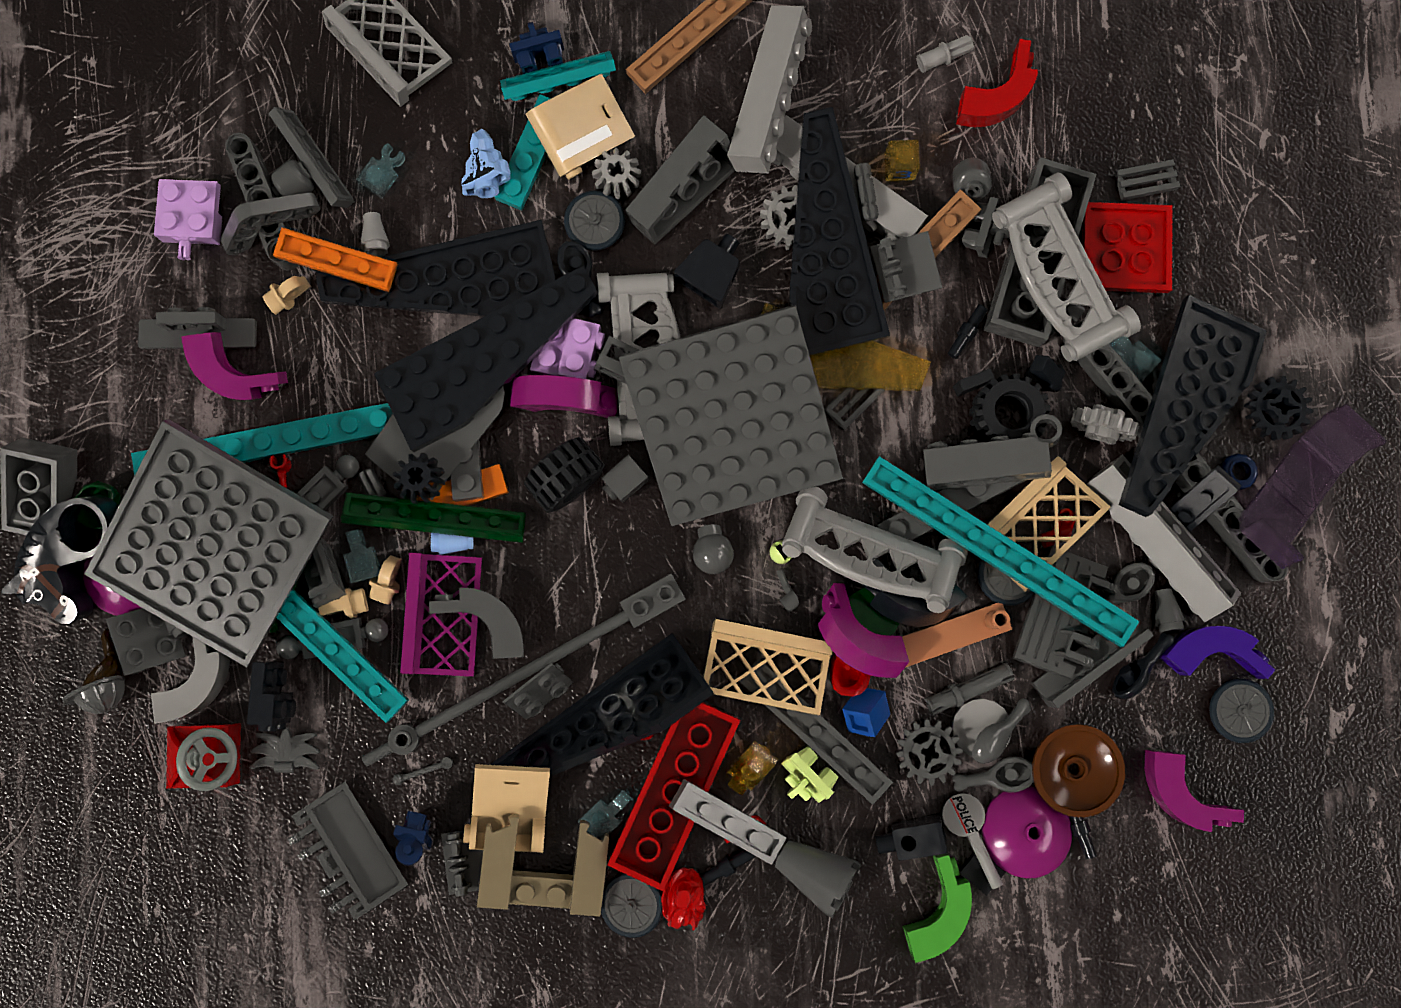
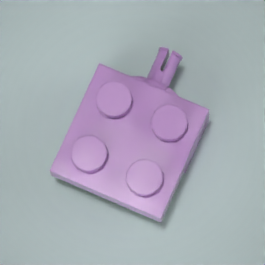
M159 179L154 236L162 242L179 243L177 258L180 260H191V244L220 245L222 216L218 212L221 185L217 181Z

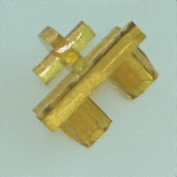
M753 741L727 772L732 776L728 786L739 795H743L747 789L752 791L776 765L779 759L771 756L766 746Z

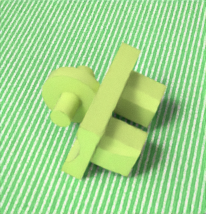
M809 746L786 757L781 764L790 773L785 778L792 787L787 795L792 799L799 794L805 801L809 800L812 796L820 803L825 798L826 800L829 799L834 793L831 789L836 783L838 776L828 767L823 768L818 775L810 768L818 757Z

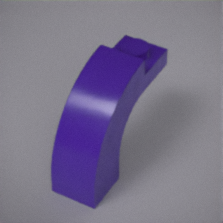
M1202 626L1186 630L1175 636V643L1160 657L1177 674L1183 676H1190L1206 657L1217 652L1228 655L1258 679H1269L1275 671L1268 664L1269 659L1260 651L1253 649L1259 642L1258 639L1245 631L1228 626Z

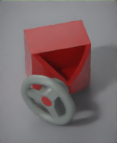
M241 723L168 726L166 789L192 788L198 791H211L219 787L239 784Z

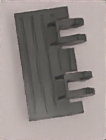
M1051 546L1046 557H1052L1055 554V547ZM1065 552L1052 565L1088 589L1093 587L1109 594H1117L1119 587L1116 584L1103 580L1109 568L1105 565L1069 552ZM1034 593L1012 658L1055 675L1058 674L1072 679L1076 666L1063 662L1064 659L1092 668L1095 660L1091 657L1071 651L1072 642L1091 650H1099L1101 643L1084 636L1088 632V626Z
M343 782L291 815L298 827L308 820H311L312 824L288 838L287 840L290 845L300 842L305 836L317 830L322 840L311 847L303 849L297 855L300 862L324 846H327L328 849L316 856L328 878H332L341 871L344 874L320 890L321 897L330 895L337 887L347 881L353 889L352 893L332 903L331 907H329L332 914L358 898L359 902L348 909L353 919L356 920L408 885L346 782Z

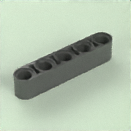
M244 133L230 135L226 140L225 148L246 203L262 200L267 197L268 199L276 198L277 196L271 189L274 185L258 147ZM248 146L246 152L239 154L241 148ZM258 172L255 179L248 181L252 173ZM288 221L278 223V228L272 233H269V228L273 224L261 226L258 233L269 259L282 270L289 271L295 269L298 264L273 256L281 228L291 230Z

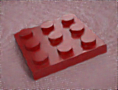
M1088 202L1082 222V246L1105 290L1146 293L1171 292L1172 205Z

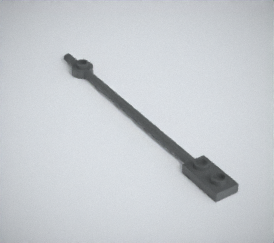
M672 573L621 601L620 604L624 611L415 727L410 724L396 726L391 730L387 743L361 757L363 763L368 767L393 752L399 755H407L414 752L420 744V737L539 672L550 663H555L628 621L631 622L633 628H636L685 601L686 599ZM401 734H404L408 739L406 745H401L398 741Z

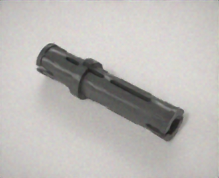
M1005 662L962 683L948 685V688L942 692L924 698L925 704L930 714L935 716L948 708L963 706L965 701L1015 679L1014 674L1008 663Z

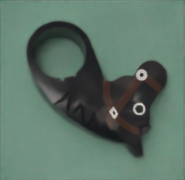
M89 495L58 503L48 509L29 530L16 559L14 578L2 588L1 594H16L23 605L27 603L40 605L61 624H70L90 616L94 609L93 600L89 594L80 588L81 580L76 570V563L92 558L99 544L94 547L88 544L82 537L79 538L75 523H77L81 508L84 505L90 507L101 521L102 540L119 507L117 503L103 495Z

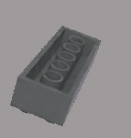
M1040 157L1031 170L1025 193L1044 184L1045 179L1057 172L1063 174L1071 186L1072 197L1061 205L1074 231L1079 236L1097 174ZM1026 225L1024 232L1027 236H1030V244L1038 248L1049 227ZM1010 241L983 331L1040 347L1048 340L1052 325L1030 295L1018 269ZM1039 252L1038 259L1044 263V271L1047 274H1053L1063 254ZM1053 278L1052 286L1058 290L1057 295L1060 299L1066 279Z

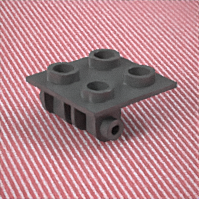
M928 231L892 240L890 237L880 240V244L870 246L884 303L943 288Z
M144 608L105 619L124 676L130 674L137 675L145 672V669L186 657L181 640L175 639L173 634L169 635L165 621Z
M550 663L507 697L503 703L527 720L538 715L552 699L562 696L574 682L564 674L563 668L558 663L555 665Z
M464 830L442 833L449 895L464 896L468 892L479 891L483 850H469V843H463Z

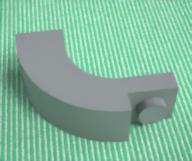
M193 637L195 665L188 680L173 690L151 693L154 724L188 718L210 705L225 684L230 658Z

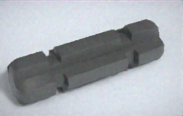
M860 163L855 165L854 174L855 179L858 180L856 186L859 203L862 207V220L869 222L876 220L879 213L878 207L875 205L876 196L873 179L870 178L872 175L871 166L869 163Z

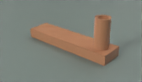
M994 603L902 636L909 659L906 667L1012 630L1010 617L1005 611L1003 604Z

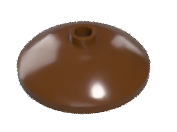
M1070 724L1053 730L1040 742L1033 757L1032 776L1039 795L1051 808L1072 817H1089L1103 812L1118 798L1124 785L1125 764L1118 746L1107 734L1088 725ZM1072 763L1077 765V771L1074 774H1070L1068 770L1069 765Z

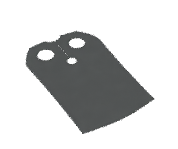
M504 386L493 396V400L487 406L484 405L473 416L474 419L467 426L416 452L410 450L392 414L365 455L390 477L399 481L400 479L393 476L394 471H402L403 469L399 466L398 461L402 460L405 463H409V454L415 455L418 459L421 453H425L428 455V460L432 457L438 460L437 467H442L445 471L438 478L446 482L462 459L501 412L504 402ZM421 474L415 477L418 483L423 481ZM437 485L436 489L440 490L442 486ZM430 493V498L433 500L435 495Z

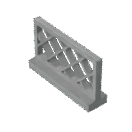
M346 0L335 9L330 5L322 11L326 28L400 107L409 101L408 95L452 64V58L397 0H384L383 5L368 4L367 0ZM351 9L362 10L361 21L348 20L344 14ZM366 11L382 12L381 23L365 21ZM387 13L399 14L402 17V25L387 24ZM364 30H381L380 41L367 40L364 37ZM385 31L401 32L400 43L384 42ZM405 33L418 34L421 37V45L405 44ZM383 49L399 50V60H386L383 57ZM404 51L420 52L419 63L403 62ZM424 53L437 54L441 58L434 65L423 64ZM402 69L418 70V77L408 84L401 77Z

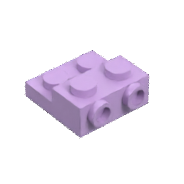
M571 318L559 330V334L552 341L549 340L539 350L540 353L532 360L531 372L588 380L589 377L594 378L596 374L594 367L597 362L594 361L596 350L602 349L605 333H601L600 324Z

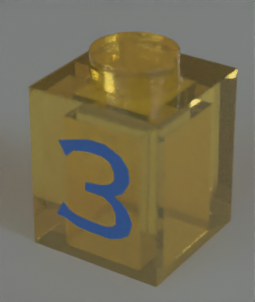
M918 140L889 141L885 151L886 181L915 180L920 169Z

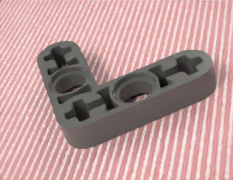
M301 193L251 201L237 206L233 210L221 237V243L226 254L237 255L249 250L263 225L304 219L315 215L320 211L314 193Z

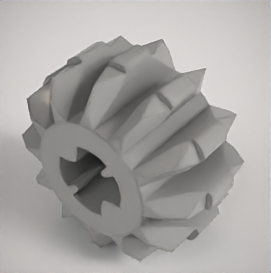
M615 147L613 150L614 155L610 156L608 152L604 151L602 153L604 160H595L594 163L597 169L592 171V176L597 179L595 182L596 188L603 189L604 195L608 196L614 192L615 199H620V192L624 191L625 195L630 196V187H639L637 178L641 177L642 174L641 170L637 168L639 165L637 158L630 159V152L628 150L619 155V150Z

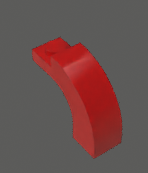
M1019 39L1013 51L1009 80L1005 84L994 89L965 86L959 101L956 125L967 127L991 126L1009 118L1021 107L1035 84L1038 75L1037 69H1031L1034 52H1030L1031 40Z

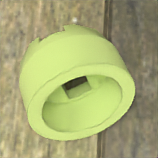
M783 540L774 542L770 548V557L777 564H785L792 559L791 557L784 559L776 549L779 544L782 547Z

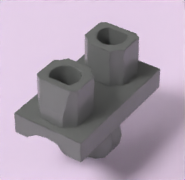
M990 197L988 203L975 202L982 210L972 221L982 223L980 230L966 228L962 237V243L965 247L976 250L978 256L984 258L988 257L992 241L995 245H1001L1003 238H1010L1007 228L999 229L993 222L992 213L999 207V198Z

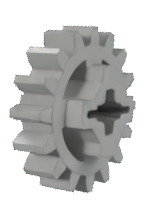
M794 185L792 191L789 192L785 186H782L781 194L779 195L777 192L772 191L770 196L772 201L765 199L763 202V207L767 210L760 211V218L766 219L761 222L760 227L761 229H769L766 233V239L775 237L774 246L777 247L781 242H784L786 250H789L791 244H793L794 235L789 234L794 233L795 218L789 221L787 225L786 218L794 214L796 210L797 185ZM772 215L779 222L780 226L778 229L773 223Z
M1098 404L1094 405L1092 409L1088 407L1074 409L1071 420L1072 427L1078 428L1077 430L1086 431V438L1107 444H1116L1117 440L1131 442L1136 439L1139 429L1138 422H1134L1132 418L1124 417V411Z

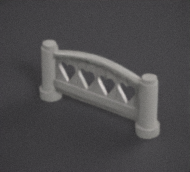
M1057 172L1046 178L1044 184L996 208V211L992 213V219L999 229L1003 227L1008 229L1013 253L1022 279L1043 315L1060 335L1064 337L1065 344L1061 346V352L1064 358L1071 362L1072 360L1077 361L1122 336H1132L1140 331L1141 323L1138 315L1130 306L1125 305L1115 310L1061 205L1071 199L1072 190L1066 177ZM1026 225L1049 227L1038 248L1030 244V236H1027L1024 232ZM1040 251L1063 254L1053 274H1047L1044 271V263L1038 259ZM1053 278L1076 280L1066 301L1058 298V290L1052 286ZM1068 304L1090 307L1080 327L1072 325V317L1066 313V306Z
M608 272L597 273L599 303L611 302L613 338L639 350L644 348L634 344V342L650 330H656L659 333V338L656 341L658 344L681 338L676 317L668 299V292H674L673 274L667 275L666 272L609 276ZM651 301L657 305L654 314L658 317V321L650 325L631 314ZM614 347L615 360L620 362L619 356L623 355L624 352ZM617 380L619 416L608 417L610 446L622 445L623 441L644 440L628 386Z
M815 486L799 491L796 498L797 508L782 542V551L786 556L796 558L800 554L805 553L836 573L863 585L894 594L923 598L926 600L927 608L934 613H942L948 608L959 568L965 564L968 555L967 549L948 538L942 540L938 545V549L935 550L825 508L828 497L819 487ZM831 531L834 533L839 549L833 550L827 545H819L815 539ZM860 542L867 560L862 561L856 556H848L844 553V549ZM885 553H889L896 571L891 572L886 570L885 567H877L872 561ZM913 564H918L925 582L919 583L914 578H906L901 574V571Z

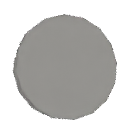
M983 698L968 700L956 710L951 721L952 736L958 735L960 739L955 744L961 747L968 756L973 757V748L978 734L991 724L1003 722L1008 717L1007 712L995 701Z

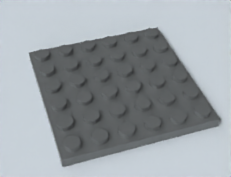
M796 305L619 356L671 526L843 479Z
M170 419L162 421L84 575L243 666L248 667L256 656L334 516Z

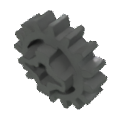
M928 718L924 719L923 726H919L916 721H913L914 730L910 731L904 728L903 732L907 736L906 739L898 738L897 743L903 746V749L896 751L897 756L904 757V760L899 763L900 768L909 767L906 773L907 777L910 778L916 774L918 784H921L924 778H928L930 785L934 786L935 778L938 777L945 783L946 778L944 774L948 772L954 776L956 773L952 768L953 764L961 765L962 763L956 757V754L962 753L963 749L954 745L960 740L958 735L950 737L952 728L947 726L941 729V721L938 719L934 726L930 725ZM928 732L926 738L919 741L914 739L917 735ZM941 736L946 739L949 745V752L941 749L939 745ZM933 742V748L937 753L936 755H930L925 761V754L921 750L923 748L928 749ZM909 751L917 754L919 758L918 767L911 762ZM938 763L944 764L940 769L930 771L932 766Z

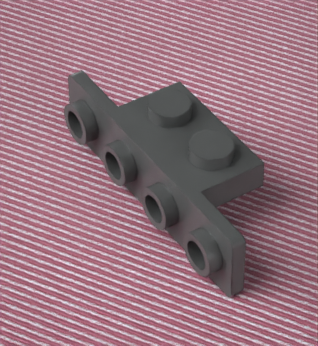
M199 307L197 312H186V309L168 308L167 312H156V319L139 320L138 347L141 349H183L181 336L221 332L224 348H255L257 321L253 318L226 319L217 313L215 309L208 307Z

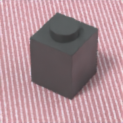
M627 455L602 477L606 484L602 489L613 501L618 498L624 503L646 484L649 478L635 461Z

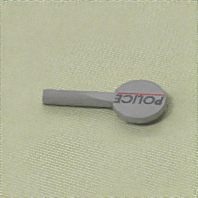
M962 793L952 796L943 806L942 818L944 825L953 834L968 837L991 888L996 889L1002 886L1003 882L978 832L985 821V812L982 804L977 798L969 794Z

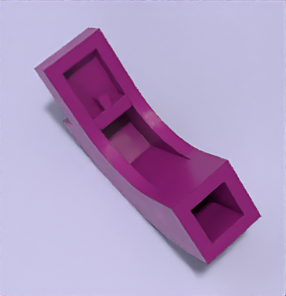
M221 332L181 336L185 357L191 370L207 388L221 396L236 400L261 398L260 389L261 392L279 390L278 384L288 383L286 371L247 375L236 370L226 358Z
M553 375L519 376L513 379L510 406L535 412L567 410L608 418L616 416L618 391L617 388L601 385V382L582 378Z
M833 583L822 599V609L825 615L818 623L820 632L827 645L842 661L860 672L876 677L897 678L909 663L902 636L879 635L863 627L852 612L845 584Z
M1145 750V776L1149 790L1158 805L1172 818L1188 826L1212 832L1213 825L1232 827V822L1244 823V810L1232 806L1201 804L1190 794L1185 783L1186 755L1176 752Z

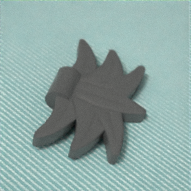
M289 727L283 729L280 737L269 733H257L256 737L263 739L266 743L256 746L250 752L267 756L255 761L249 769L268 766L273 767L275 773H294L296 767L320 769L316 762L304 756L306 754L320 753L318 748L306 743V741L316 737L317 734L305 733L292 737Z

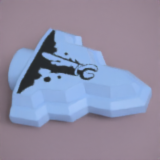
M480 129L472 133L470 141L471 155L466 162V174L462 178V194L465 196L475 195L480 198H492L498 195L499 186L510 180L511 173L508 161L502 159L501 152L494 149L492 138L484 129Z

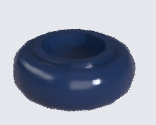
M1244 454L1231 455L1221 465V468L1241 485L1239 490L1249 488L1257 479L1258 469L1256 463ZM1235 464H1240L1244 467L1245 477L1243 480H1238L1234 477L1232 468Z

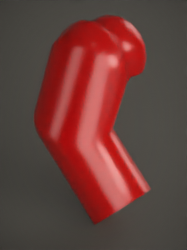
M1063 508L1058 512V516H1074V512L1069 508ZM1058 521L1059 537H1070L1075 521ZM1054 525L1052 530L1040 534L1039 537H1055ZM1041 542L1044 548L1055 545V542Z

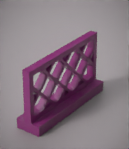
M409 553L400 673L474 677L478 617L472 614V622H470L465 617L468 613L458 612L460 617L450 626L446 627L435 614H430L424 619V608L429 612V607L425 604V595L434 587L442 595H446L438 584L449 574H452L462 585L461 588H468L474 581V589L480 590L482 558ZM428 561H441L449 571L434 582L427 574ZM446 562L458 563L454 565L452 568H450V566ZM462 563L476 564L475 576L465 584L454 570ZM426 578L432 583V585L427 590ZM459 590L453 594V599L459 594ZM433 617L444 631L430 642L422 632L423 625ZM461 619H464L471 627V635L460 643L449 630ZM445 633H448L458 647L444 657L433 644ZM423 638L428 645L421 650ZM470 640V651L468 652L464 645ZM429 647L442 659L434 668H420L421 654ZM460 648L469 657L468 670H457L447 661ZM444 662H445V664L450 668V669H437V668H439Z

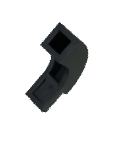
M877 558L872 561L877 567H885ZM955 584L948 608L942 613H934L927 608L926 600L923 598L894 594L863 585L875 596L869 605L876 611L897 623L916 627L930 626L945 620L968 597Z

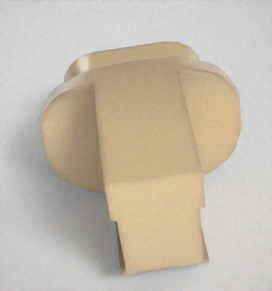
M293 276L285 280L281 285L271 284L269 286L270 291L262 297L272 313L277 315L283 309L290 310L295 305L294 299L305 292L311 285L304 276Z
M390 555L383 562L379 576L369 580V585H371L369 598L384 604H391L394 593H399L400 586L395 579L402 559Z
M346 588V595L319 607V614L324 616L344 612L349 618H356L357 614L369 611L365 590L361 588L352 591L350 588Z

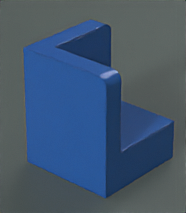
M866 688L860 695L851 697L842 709L848 732L876 737L890 716L885 691Z

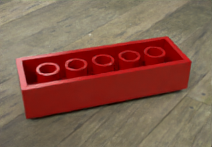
M702 702L670 726L607 866L664 891L695 823L672 810L669 804L684 779L709 792L741 721L740 718Z

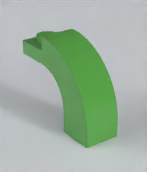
M947 853L933 856L942 889L939 906L928 918L903 926L910 955L915 963L934 958L948 950L960 938L970 917L972 907L970 882L964 877L955 878V876L960 875L955 858H950Z

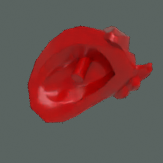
M834 653L830 664V680L833 689L842 696L853 697L863 693L869 685L871 675L852 668Z
M682 867L673 872L662 893V915L668 921L667 925L669 927L679 929L681 926L691 925L694 931L698 927L699 921L703 918V913L707 906L704 902V887L700 874L693 868Z

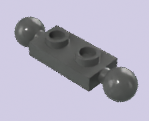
M352 455L341 456L336 461V470L334 472L327 466H324L297 495L325 511L348 489L342 480L344 478H352L358 473L360 467L358 460Z
M361 618L331 623L356 649L366 648L365 638L372 642H380L387 637L389 632L387 623L379 618L371 619L364 627H362ZM284 636L276 644V651L283 659H293L300 651H303L304 659L317 657L294 636Z

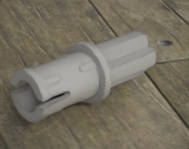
M965 35L947 44L941 42L939 47L917 55L916 61L920 71L924 73L944 63L946 65L951 64V60L974 50L973 40L970 36Z

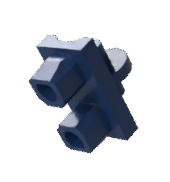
M529 22L527 24L530 32L519 34L520 41L509 43L515 64L518 63L523 74L537 70L535 58L546 56L548 66L563 63L562 51H564V46L559 30L549 33L546 27L535 30L533 22Z
M408 811L404 826L396 825L393 835L399 840L395 854L400 863L404 865H414L420 861L423 855V847L427 850L431 849L433 841L428 835L431 822L427 820L426 815Z

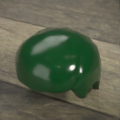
M99 481L84 485L75 497L103 495L112 499L118 506L122 501L117 489L110 484ZM84 505L78 514L77 520L86 528L92 530L102 529L98 515L90 507Z

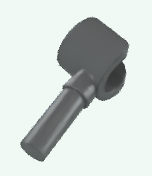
M1069 304L1066 306V313L1075 322L1079 320L1085 311V308L1081 305ZM1053 326L1051 328L1049 335H1052L1055 331H1057Z
M780 569L776 572L786 595L779 599L787 612H791L799 605L798 596L789 585L784 570Z

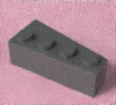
M702 116L626 208L632 224L654 244L659 242L735 171L727 156L730 147L728 135L706 116Z

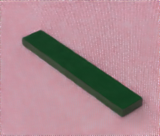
M346 493L341 514V523L522 543L526 520L525 512L436 502L425 503L424 501L414 504L409 499Z

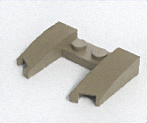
M510 815V826L496 831L492 830L490 823L486 824L477 907L508 910L509 904L567 908L570 909L571 915L600 917L609 834L605 833L603 839L600 840L586 832L590 826L589 822L580 820L573 875L513 870L519 815Z

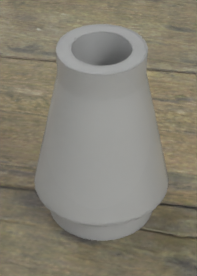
M377 212L365 213L363 215L360 248L365 253L383 257L388 253L387 249L390 247L381 222V216Z

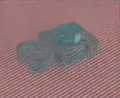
M389 143L383 146L381 159L377 160L372 157L356 179L360 185L382 199L398 177L396 171L393 170L394 167H399L405 161V155L401 151L396 157H389L393 151V147Z

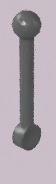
M445 757L439 763L404 775L395 774L392 781L395 785H401L405 780L440 768L449 769L453 766L454 762L451 757Z

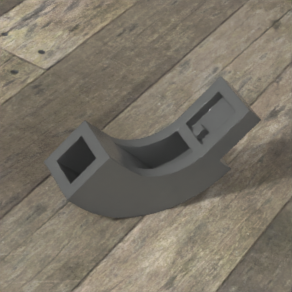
M459 588V600H453V594L435 595V601H429V614L465 612L479 617L489 629L493 659L524 657L523 639L519 624L510 609L493 595L478 589Z

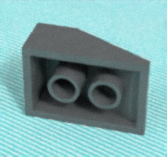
M23 437L0 448L1 530L27 536L34 523L48 509L72 498L77 479V449Z

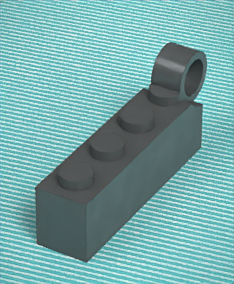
M1044 414L1033 420L1030 433L1022 434L1021 438L1009 439L1008 436H997L991 438V442L978 443V440L971 439L961 441L960 445L949 447L946 443L932 444L929 446L930 449H923L927 487L934 491L1051 478L1052 467L1049 448L1059 442L1062 425L1055 416ZM1047 423L1055 428L1056 435L1051 439H1041L1037 436L1035 429L1039 425Z

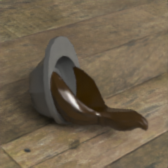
M108 627L101 635V643L105 654L104 659L87 675L82 687L62 698L64 705L77 704L88 713L103 714L116 708L122 700L125 691V677L122 676L121 665Z

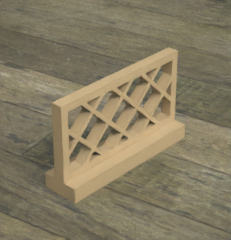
M1059 456L1051 462V478L1034 479L988 524L1004 536L1011 530V537L1008 538L1015 543L1033 542V554L1038 556L1037 542H1055V554L1052 557H1039L1050 565H1053L1111 508L1066 467L1067 463ZM1066 477L1074 485L1075 495H1058L1057 484ZM1053 489V495H1047ZM1040 501H1053L1054 516H1037L1036 505ZM1058 501H1075V516H1058ZM1079 501H1092L1100 510L1094 516H1080ZM1032 510V516H1025ZM1019 521H1033V537H1016L1015 525ZM1037 521H1054L1055 537H1037ZM1058 521H1076V533L1072 537H1059ZM1080 521H1087V522L1080 528ZM1059 542H1066V543L1059 549ZM1012 579L1025 592L1028 590V588Z
M715 619L712 626V635L703 678L709 685L710 675L721 668L731 683L722 689L710 687L714 692L713 695L817 716L820 715L829 660L833 652L825 641ZM717 640L729 642L736 653L722 662L715 652ZM736 644L744 645L746 647L739 650ZM750 647L758 648L765 657V660L751 668L742 654ZM765 650L774 651L775 653L769 656ZM779 653L788 654L795 664L782 674L771 660ZM739 656L748 671L734 680L724 665ZM795 656L804 657V659L798 662ZM713 659H715L718 665L712 669ZM809 659L822 661L820 674L810 680L801 664ZM768 662L777 677L763 686L754 670ZM797 668L807 683L793 692L784 676ZM748 674H751L760 688L751 695L743 694L736 684ZM819 679L818 686L816 689L813 682ZM778 680L781 681L789 693L781 701L773 700L766 688ZM733 685L737 692L727 691L726 689ZM807 686L816 695L814 708L802 706L796 697V694ZM763 692L766 698L757 697L756 695ZM792 697L796 704L787 703L786 701Z

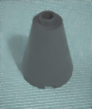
M792 840L783 844L775 858V867L826 916L832 919L835 911H838L853 884L852 878L854 874H858L861 863L856 860Z

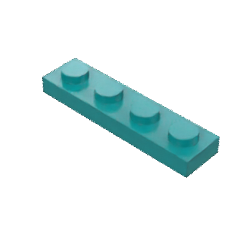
M607 51L502 79L500 83L504 99L511 98L512 101H518L526 98L529 93L537 91L539 93H548L553 91L555 86L563 84L567 86L578 85L583 79L595 77L601 73L603 77H607L616 68L611 52Z
M539 94L534 107L551 98ZM529 120L508 164L511 173L510 180L499 186V193L495 196L496 201L521 211L547 156Z

